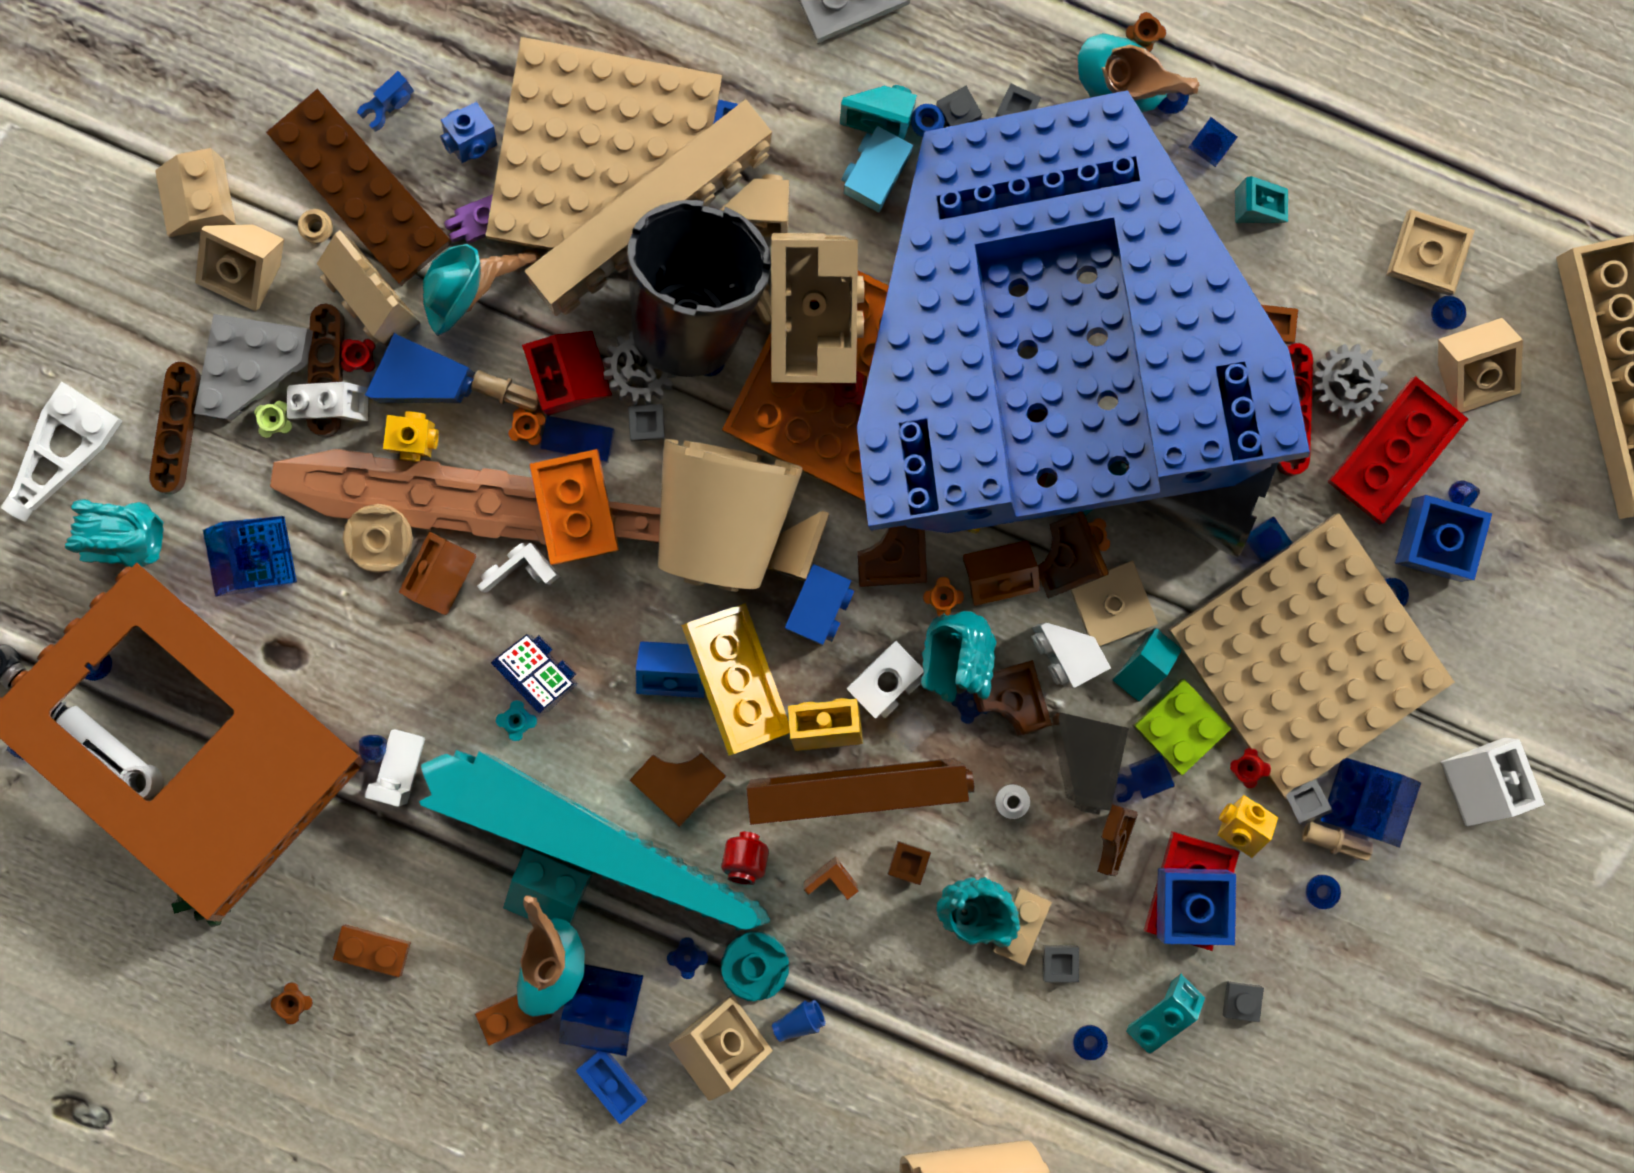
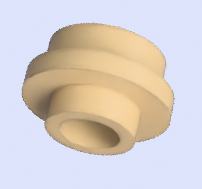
M308 210L301 215L298 221L300 235L310 243H322L332 234V220L322 210ZM315 222H321V229L318 232L311 231V226Z

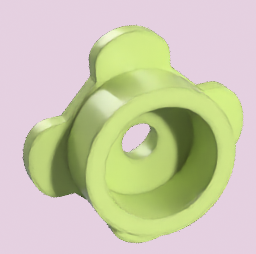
M279 400L275 404L259 405L256 407L254 414L260 427L258 432L262 437L270 438L274 433L282 432L287 434L291 431L292 423L287 418V404ZM272 416L276 417L275 422H271L270 419Z

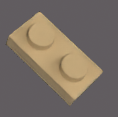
M1019 887L1013 900L1019 912L1020 930L1017 932L1018 937L1012 940L1008 947L1001 948L994 944L992 951L1025 966L1052 902Z

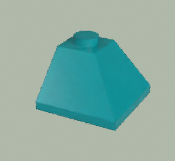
M884 85L843 97L840 110V125L873 134L876 127L879 126L905 140L917 95L912 94L910 89L901 85H893L892 88Z

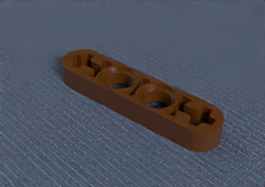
M327 303L320 304L313 309L310 316V330L313 331L308 357V384L318 383L324 378L331 379L332 382H343V368L341 366L343 349L341 345L344 341V316L333 305ZM327 312L335 318V322H330L328 325V333L335 336V340L326 337L318 338L319 334L326 336V327L319 321L320 318L326 317ZM323 345H332L335 349V356L328 363H322L318 359V350ZM331 418L332 422L325 425V430H322V426L316 424V419H306L310 431L321 437L333 436L341 426L340 418Z
M175 362L168 367L162 391L149 480L156 491L165 494L179 492L184 487L196 417L194 410L201 375L198 369L186 362ZM185 369V373L190 375V381H184L183 385H181V382L176 381V376L182 375ZM173 391L189 394L188 398L173 395ZM182 402L186 407V414L183 419L174 421L170 416V408L173 404ZM176 435L181 441L180 450L175 454H168L164 447L165 441L168 437ZM166 458L178 461V465L170 464L169 468V464L162 463V460ZM169 469V474L175 476L174 482H168L166 487V483L160 481L161 475H167Z

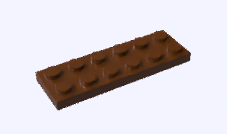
M318 88L266 132L399 285L403 286L453 243Z

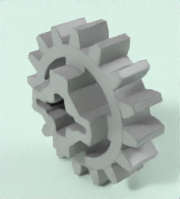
M630 331L629 340L627 341L618 336V348L610 345L607 348L608 354L612 358L603 359V366L610 368L603 372L604 380H613L609 385V390L613 392L619 389V400L621 401L626 399L627 396L632 397V405H637L639 398H644L645 403L650 405L651 396L653 395L659 400L663 399L662 388L671 390L673 383L668 378H676V375L663 372L658 380L656 378L657 375L654 373L656 368L648 363L636 349L632 331ZM622 356L626 366L618 373L617 364ZM634 363H637L640 367L646 364V373H643L640 369L634 371ZM631 385L643 386L644 388H634Z
M1346 344L1339 346L1337 352L1333 349L1326 352L1327 360L1320 359L1316 362L1317 367L1321 371L1313 373V379L1318 380V384L1312 387V392H1320L1321 394L1316 403L1326 402L1328 404L1326 413L1328 414L1337 409L1338 418L1340 419L1347 417L1349 411L1353 419L1361 416V410L1366 414L1372 412L1374 408L1371 403L1379 404L1383 401L1378 392L1388 389V385L1381 383V378L1387 376L1388 372L1379 371L1377 368L1383 362L1382 359L1372 361L1370 358L1373 350L1369 349L1362 354L1360 353L1361 348L1359 344L1354 345L1350 352ZM1345 360L1341 370H1331L1338 361ZM1348 375H1349V381H1350V382H1353V383L1355 384V386H1353V387H1351V388H1349V386H1350L1349 382H1348V381H1345V380L1343 379L1344 377H1346V376H1348ZM1358 393H1367L1362 401L1354 403Z

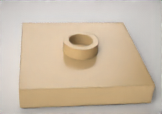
M1412 209L1408 210L1386 275L1452 296L1455 294L1475 230Z
M1134 561L1109 569V575L1070 590L1087 635L1095 637L1099 646L1158 624Z

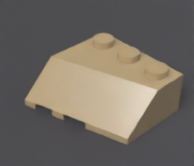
M341 230L335 233L317 262V265L323 271L320 278L333 293L338 290L345 299L341 304L354 319L356 317L360 318L365 325L363 330L376 345L382 342L388 347L394 333L404 337L419 325L420 321L359 247Z

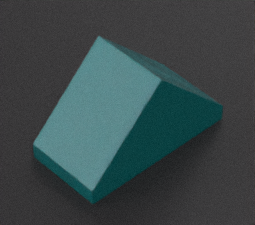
M1250 176L1246 177L1235 189V223L1288 222L1287 188Z
M1154 628L1112 681L1140 702L1168 676L1182 650L1161 631Z

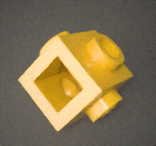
M405 411L404 417L387 415L383 449L390 453L400 454V460L420 462L421 456L431 457L432 449H437L439 431L435 429L433 422L425 419L426 414Z
M1243 795L1234 805L1228 803L1219 816V820L1222 823L1217 836L1253 858L1271 841L1278 817Z

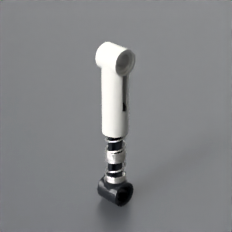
M0 645V684L6 687V689H11L12 681L17 675L25 671L26 668L21 664L19 653L13 647ZM66 701L60 702L51 712V717L144 799L154 797L160 792L164 780L160 770L142 761L78 706L75 705L68 708L65 706ZM139 773L146 780V786L143 791L139 790L135 783Z

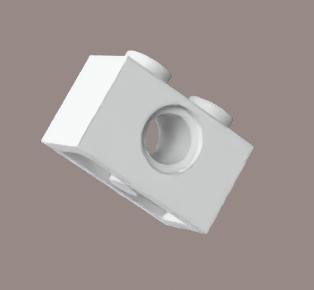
M894 641L846 689L875 719L880 714L886 718L899 705L895 699L904 690L910 694L921 684L922 678L920 675L923 673V668L897 641ZM884 672H891L897 679L895 689L890 692H884L878 686V678Z

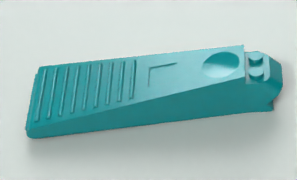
M455 750L454 756L445 753L421 764L424 778L432 794L419 801L420 805L598 873L605 880H616L621 886H632L636 892L650 893L652 898L655 899L663 898L668 900L670 905L678 904L684 906L686 911H697L704 918L712 917L717 919L720 924L728 923L735 926V929L738 931L770 923L768 912L764 907L760 906L759 901L749 900L744 897L745 894L743 892H735L729 888L727 883H719L714 880L713 875L703 874L697 866L687 865L682 858L673 857L668 854L667 849L655 847L652 841L639 838L638 833L623 829L493 755L478 751L476 757Z

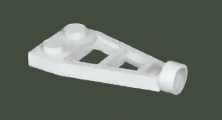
M61 382L41 411L12 491L1 505V508L17 519L26 522L33 510L42 505L105 448L122 423V420L69 385ZM59 425H66L82 437L81 445L67 457H59L50 449L51 438L55 428ZM42 457H46L58 466L56 474L45 485H39L32 480V472ZM21 497H26L28 502L25 504L20 501Z

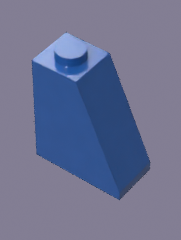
M394 333L365 396L378 403H461L463 397H469L472 392L471 386L475 372L463 364Z

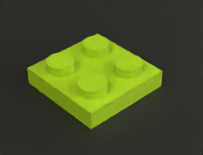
M1181 679L1133 725L1174 770L1182 776L1232 729L1185 679Z

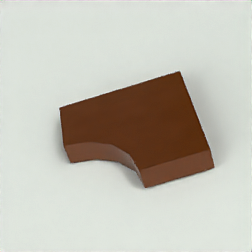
M1083 511L1049 524L1052 534L1051 550L1045 561L1038 565L1039 579L1048 599L1109 575Z
M906 525L891 527L886 530L882 539L872 547L857 551L859 587L927 583L925 530L908 528Z
M1033 660L994 671L988 699L982 700L978 697L977 693L973 694L978 712L991 711L1004 716L1013 725L1018 736L1052 726Z
M700 753L690 761L682 763L667 762L653 754L633 775L630 781L680 827L727 775L703 753Z
M1112 804L1101 836L1103 850L1097 872L1108 876L1116 877L1118 875L1138 816L1137 811Z

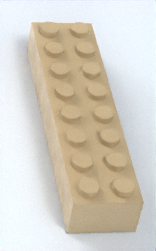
M745 99L528 267L524 272L530 285L555 316H558L561 312L564 315L569 314L580 305L579 298L588 291L594 294L604 287L608 282L606 277L615 270L621 273L628 268V242L635 224L642 216L660 205L674 201L700 200L704 201L703 206H708L715 199V192L723 186L726 189L731 188L742 178L740 174L750 165L752 168H756L768 158L767 152L770 149L772 131Z
M1634 235L1575 247L1556 257L1619 519L1634 517Z

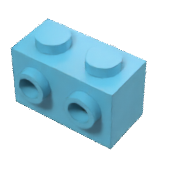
M879 126L876 127L872 135L866 133L858 148V152L862 153L856 165L850 162L841 181L845 182L844 194L879 213L912 154L913 145Z

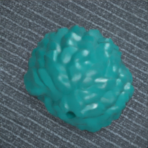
M969 877L965 880H958L953 885L946 886L942 891V898L937 902V916L939 921L943 923L945 930L954 932L959 940H963L969 945L977 943L987 945L989 942H992L1002 948L1010 946L1011 941L1018 937L1017 932L1020 930L1019 912L1014 902H1012L1011 893L1004 891L1001 884L993 882L986 877L979 880Z

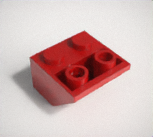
M593 331L555 334L522 345L542 411L547 416L613 396L609 390L608 380H604L603 372H605Z

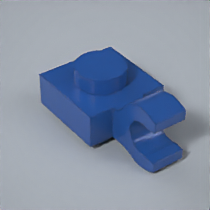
M397 71L373 93L375 97L371 101L359 107L357 113L362 119L369 113H376L375 120L369 126L374 132L378 131L385 124L386 111L390 114L394 109L398 110L404 107L410 100V95L414 90L403 75Z

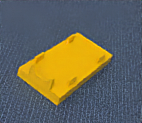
M746 603L681 625L728 756L789 734V721Z

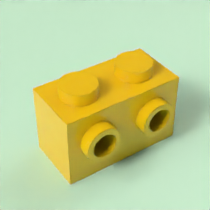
M839 698L829 702H803L798 705L788 706L790 739L795 751L863 744L861 714L857 699Z

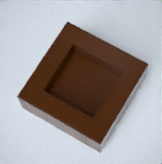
M897 841L887 874L921 885L931 852Z

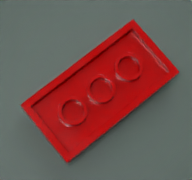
M1417 376L1412 377L1327 482L1379 525L1384 524L1468 421V418Z

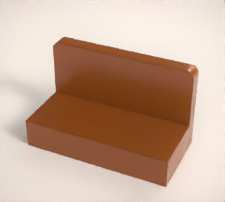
M429 531L399 593L418 604L447 615L476 559V554Z
M1025 540L963 555L974 606L1040 591L1038 565L1029 541Z
M836 856L806 879L803 890L809 895L831 878L847 900L859 892L856 881Z

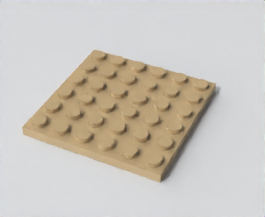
M521 37L486 238L552 250L713 125L722 75Z
M1340 513L1334 514L1168 629L1247 747L1256 749L1258 756L1264 762L1271 765L1272 770L1268 777L1280 795L1287 799L1286 795L1292 789L1316 779L1455 683Z

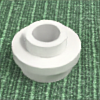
M1015 784L1006 785L996 795V808L1004 817L1017 819L1028 811L1030 797L1021 786ZM1013 795L1019 798V805L1016 808H1009L1007 799Z

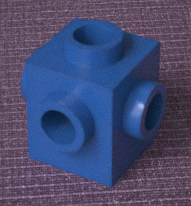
M477 101L462 109L454 110L441 119L444 133L440 135L441 141L449 154L455 153L461 163L470 159H477L484 155L487 150L497 146L494 125Z

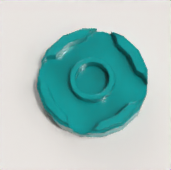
M746 932L737 936L726 947L721 960V974L726 987L736 997L746 1001L764 1000L775 996L784 987L789 974V958L784 946L774 936L764 932Z

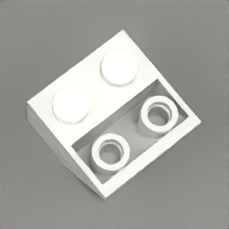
M1042 623L1032 627L1035 635L1031 636L1033 643L1040 654H1047L1051 662L1048 670L1057 685L1061 684L1067 688H1075L1111 669L1095 637L1050 623Z
M1501 738L1441 761L1465 826L1514 817L1545 805L1520 739Z

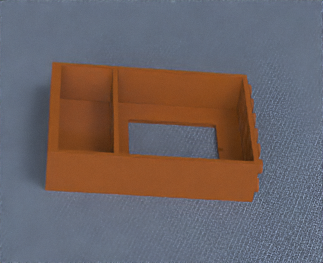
M136 563L133 567L128 566L117 575L115 578L116 584L107 593L102 592L92 600L89 605L91 609L81 619L76 618L66 626L63 631L65 635L55 645L50 644L40 652L37 657L39 661L29 671L25 670L15 677L11 683L12 688L3 697H0V739L206 920L220 922L366 763L149 572ZM135 627H139L234 710L233 716L151 801H146L51 717V712L91 672L86 666L90 663L93 667H96Z

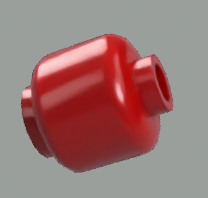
M743 831L739 833V836L732 837L726 841L721 868L728 875L727 879L741 885H754L755 880H759L765 875L769 848L759 840L760 836L758 834Z

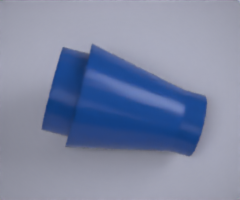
M804 1000L778 1021L773 1022L772 1029L777 1040L782 1042L791 1038L819 1033L820 1028L825 1026L826 1022L819 1004L815 1000L810 1002Z

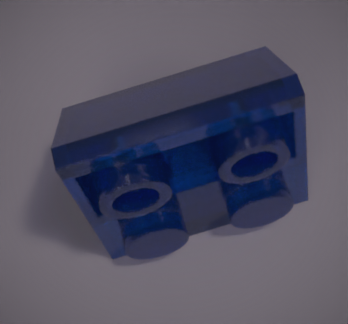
M1345 758L1339 764L1327 800L1333 812L1323 816L1321 821L1400 848L1421 782L1403 774Z
M584 964V977L574 997L564 1005L560 1019L559 1043L627 1057L644 976Z

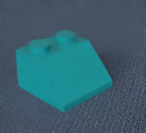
M527 847L512 877L503 909L529 919L523 905V899L525 896L530 895L537 898L542 912L547 915L548 919L552 920L556 917L567 920L571 924L593 872Z

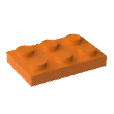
M597 449L529 464L550 565L553 566L620 551L599 451Z

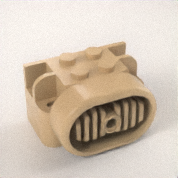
M772 233L771 382L856 383L857 338L864 337L863 311L857 310V303H864L863 276H858L857 239H849L841 235H825V233Z

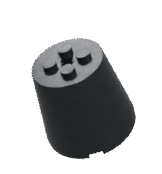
M700 200L669 202L647 212L635 224L627 247L632 333L635 346L642 357L655 368L665 373L682 377L706 375L716 371L727 362L767 285L771 268V255L768 245L760 231L748 219L727 207L722 211L703 206L704 201Z
M1279 462L1271 463L1269 468L1234 486L1134 503L1225 553L1238 558L1257 519L1256 516L1252 515L1259 496L1265 498Z

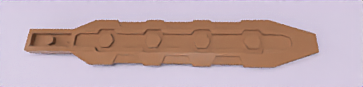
M341 449L327 450L273 463L270 487L325 516L349 519L356 511L365 506L382 504L391 506L401 512L412 528L431 530L433 527L472 532L474 536L496 539L499 536L540 541L542 545H546L532 477L511 475L507 471L483 468L480 471L442 466L440 462L420 460V462L380 458L374 457L372 453ZM609 501L617 538L659 543L661 508Z

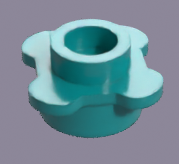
M515 700L511 702L510 708L505 713L497 715L496 724L499 727H503L509 733L510 740L520 741L523 738V733L537 725V718L524 708L522 701ZM516 717L520 720L518 724L513 722Z

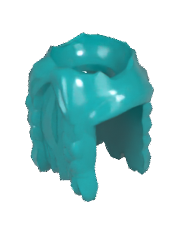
M80 499L72 503L71 509L79 515L73 516L75 523L70 525L72 536L66 539L65 549L79 553L81 555L80 561L88 563H119L125 567H133L138 563L140 566L145 567L160 558L164 522L147 504L136 502L121 506L110 503H93L86 499Z
M962 611L955 615L947 616L943 613L932 620L926 633L925 649L922 652L924 673L921 684L924 689L928 691L934 690L935 693L941 696L943 701L947 702L955 700L957 694L956 685L961 689H967L970 694L977 693L978 697L982 700L988 699L991 692V679L993 677L995 659L994 650L997 641L986 619L973 612Z

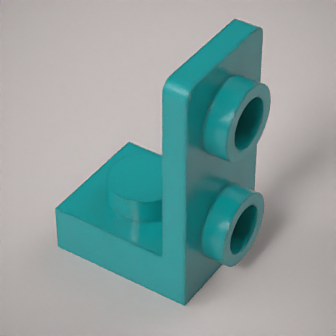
M1180 974L1171 981L1165 999L1129 1024L1126 1032L1147 1053L1151 1054L1198 1020L1205 997Z

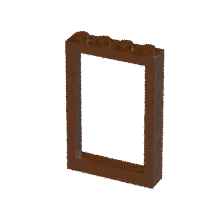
M955 758L752 779L746 788L750 825L969 802L968 793L974 792L973 773Z

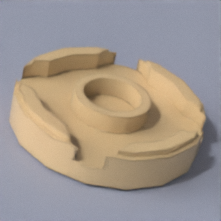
M374 504L359 509L348 519L344 526L342 539L345 552L350 559L359 564L357 566L366 571L380 573L390 571L405 561L411 552L413 535L409 522L401 512L391 506Z

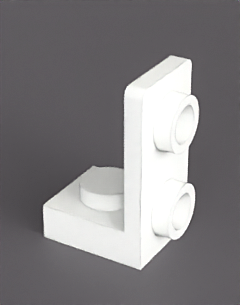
M347 382L289 385L287 387V418L292 420L340 418L355 422L368 421V397L365 396L368 387Z
M521 543L507 554L509 560L500 568L496 564L480 576L483 581L477 587L481 592L487 593L526 561H528L529 565L525 568L537 583L543 580L545 584L551 585L561 576L550 565L536 545L529 543L525 546L524 543Z
M396 729L391 730L377 782L368 784L365 798L397 807L408 803L425 742L424 737Z

